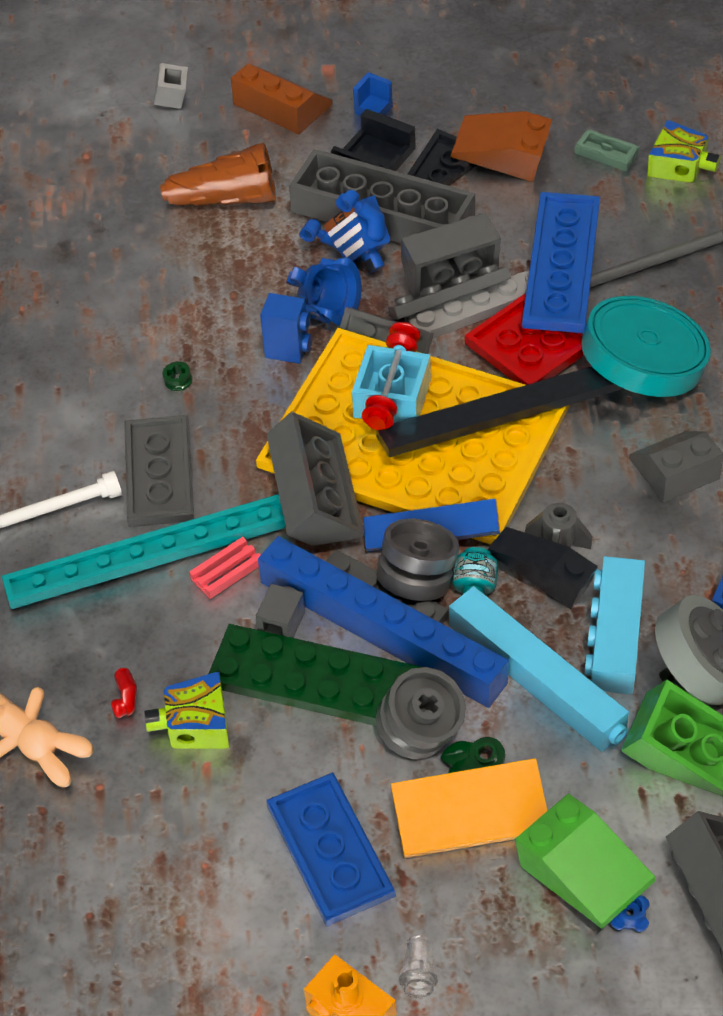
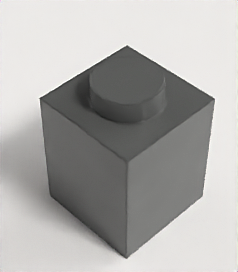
M270 584L255 615L257 630L294 638L305 614L303 592L289 586L282 587Z

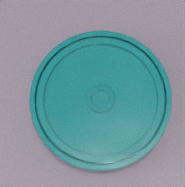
M639 296L612 297L597 304L590 312L581 339V346L586 359L604 378L626 390L655 397L677 396L696 387L702 378L711 354L710 343L706 334L693 319L666 303Z

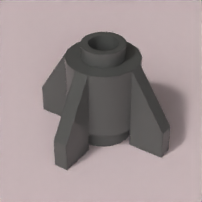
M553 503L526 524L525 533L568 547L574 543L575 547L591 549L592 534L577 517L573 507L568 504Z

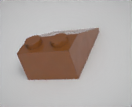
M527 111L465 115L451 157L533 182L553 119Z

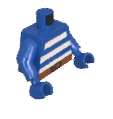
M348 190L346 193L340 194L336 200V206L342 211L323 225L325 230L321 229L319 221L310 219L299 233L300 238L306 242L314 241L317 236L320 238V242L336 249L343 258H349L354 263L363 260L369 274L385 266L378 251L390 243V236L385 225L384 214L379 208L375 195L359 200V194L355 190Z

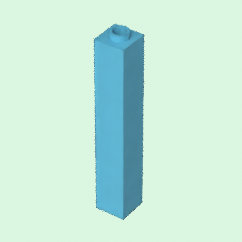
M473 586L449 605V626L453 630L508 659V675L599 751L604 752L610 745H618L628 733L629 711Z

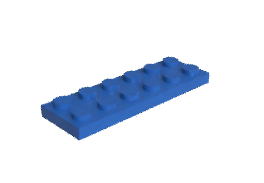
M540 193L522 328L573 333L584 332L600 196Z

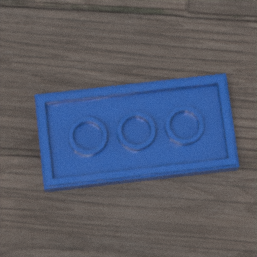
M333 772L266 800L270 814L326 927L396 897L391 881Z

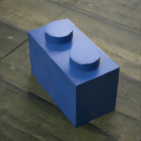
M273 293L268 294L260 314L265 358L301 364L305 352L310 351L312 334H308L311 316L310 312H306L304 298Z

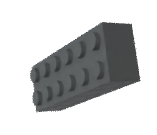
M313 149L289 185L291 212L326 222L342 211L335 203L340 194L346 193L348 190H355L359 194V200L375 195L379 208L384 214L390 240L401 243V238L408 237L411 234L421 233L443 224H450L465 219L468 216H475V193L317 149Z

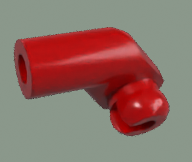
M120 668L115 672L114 678L120 690L121 698L114 699L111 702L116 718H121L124 715L129 717L133 714L136 708L137 685L131 671L128 668Z

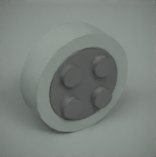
M689 595L662 613L657 619L655 626L656 641L660 654L667 666L659 673L662 681L669 680L671 682L676 679L684 689L702 702L711 705L723 704V609L705 597Z

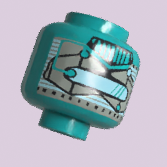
M470 547L465 549L464 552L457 555L453 569L452 585L462 594L466 593L473 586L484 595L491 594L497 585L498 562L496 558L491 555L490 551L484 548Z

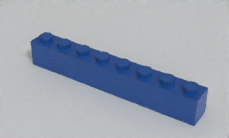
M277 536L258 558L262 584L268 587L270 584L282 587L289 586L303 592L304 606L408 664L442 671L456 682L464 695L485 707L490 708L507 686L508 659L291 542Z

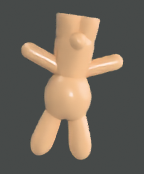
M35 687L31 690L25 710L14 704L0 692V736L3 737L0 740V758L18 746L27 758L39 762L53 783L62 788L69 786L72 781L70 771L54 755V752L58 749L79 758H86L93 754V745L85 737L59 732L47 720L37 719L44 699V690L42 688Z

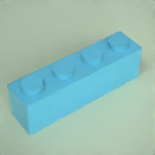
M604 556L603 569H597L595 572L594 590H600V598H592L591 618H597V626H589L588 646L594 647V655H586L585 675L591 676V681L605 692L633 694L645 560Z

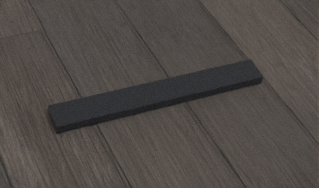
M591 366L396 422L388 429L376 430V437L390 458L624 388L610 382Z

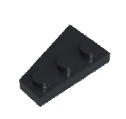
M437 128L411 167L408 175L449 186L477 165L451 157L457 137Z

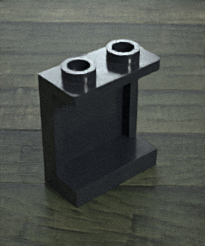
M365 109L360 115L361 129L343 149L334 146L331 149V153L397 171L416 149L415 126Z

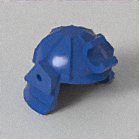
M322 258L320 264L312 265L305 271L293 267V270L289 272L286 283L298 287L297 295L299 298L305 299L306 312H310V318L327 324L331 321L340 326L345 307L358 309L361 300L362 284L359 270L351 259L339 258L332 260Z

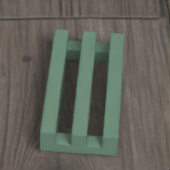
M587 129L575 145L574 153L627 171L629 164H632L634 157H637L639 154V146Z

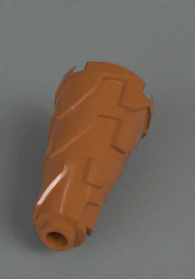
M264 143L255 144L241 151L216 157L215 161L191 167L188 171L168 176L169 178L165 179V183L160 184L163 201H169V204H175L176 206L189 204L198 206L218 203L232 205L276 201L275 182L272 180L271 173L273 171L267 147Z

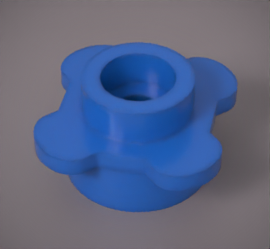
M638 896L610 922L612 927L617 930L626 927L634 928L638 932L645 931L649 926V921L646 918L649 900L644 896ZM626 911H633V915H628Z

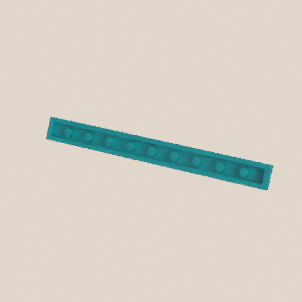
M277 494L2 575L10 608L15 609L234 543L241 537L249 539L286 528L280 496Z

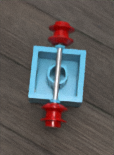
M397 322L390 327V335L386 338V346L388 348L367 345L352 390L354 418L363 419L370 428L375 430L388 429L393 423L420 416L431 382L430 354L416 352L417 343L421 335L419 330L408 322Z

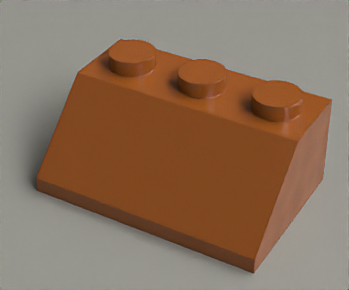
M249 63L231 77L234 105L298 135L333 104L330 98Z

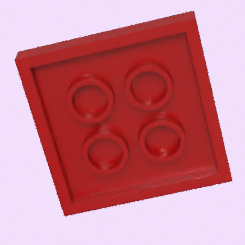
M525 293L465 335V345L512 381L528 385L555 377L584 356L581 346L583 333L522 328L526 299Z

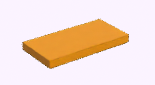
M536 758L391 783L390 786L404 859L513 840L548 811Z

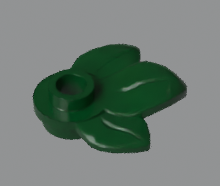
M482 737L474 743L467 741L455 742L448 746L441 755V759L449 766H452L448 773L504 764L506 757L503 745L493 737ZM485 749L493 751L492 756L488 759L480 757L481 752Z

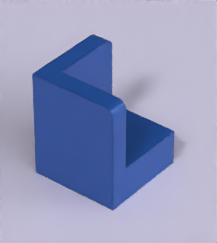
M368 72L354 86V114L360 116L365 109H369L386 115L393 107L392 82L390 80Z

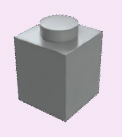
M160 63L155 84L154 105L181 109L186 91L188 67Z

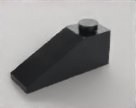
M505 527L488 548L493 557L569 609L573 608L587 590L598 568L596 564L568 546L509 527Z

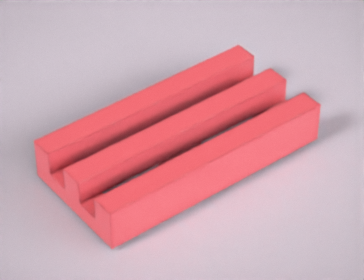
M241 537L189 571L190 579L209 599H212L259 567L258 558L261 554H256L255 548L252 545L248 546L247 540ZM246 558H249V560L245 561L244 563L233 569L234 566H236ZM221 575L223 576V577H221L220 579H218L217 581H215L214 583H212L211 585H209V586L207 585V584H209L210 582H212L213 580H215L216 578H218L219 576H221Z

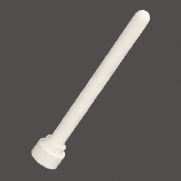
M115 471L101 474L102 478L96 479L97 483L1 514L0 529L100 495L102 498L109 496L110 499L121 496L122 491Z

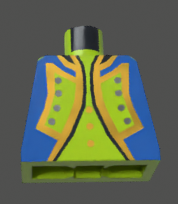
M667 120L649 154L647 176L691 183L695 181L700 169L717 172L721 155L707 152L709 138L706 134Z
M219 672L167 686L164 688L165 707L144 711L147 732L168 729L171 747L175 749L229 748Z

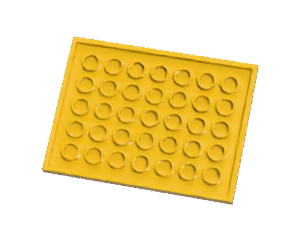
M337 328L281 420L293 411L340 433L356 501L397 513L496 499L500 533L505 527H509L570 405L389 458L376 437V430L370 428L363 419L354 418L352 390L367 345L388 347L384 341ZM430 356L431 382L420 416L525 386V384ZM267 441L256 459L257 468L275 474ZM500 534L472 539L491 545Z

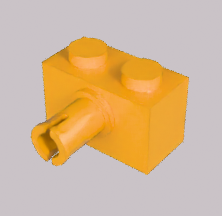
M335 954L304 988L306 1009L311 1016H397L396 1000Z

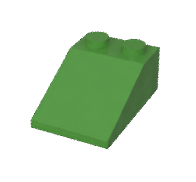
M669 680L663 681L646 692L621 751L654 772L723 797V715Z
M569 793L515 838L521 868L602 929L656 881L654 874L593 810Z

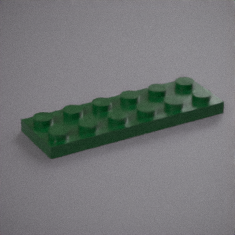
M228 624L208 674L219 672L222 691L377 726V708L385 694L400 675L410 669L421 668V666Z

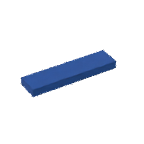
M496 499L363 517L365 545L368 552L381 551L385 530L391 523L402 519H421L439 524L451 531L457 540L500 534Z

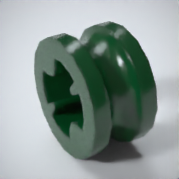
M180 361L172 362L163 369V379L168 389L183 391L192 384V375L186 363Z

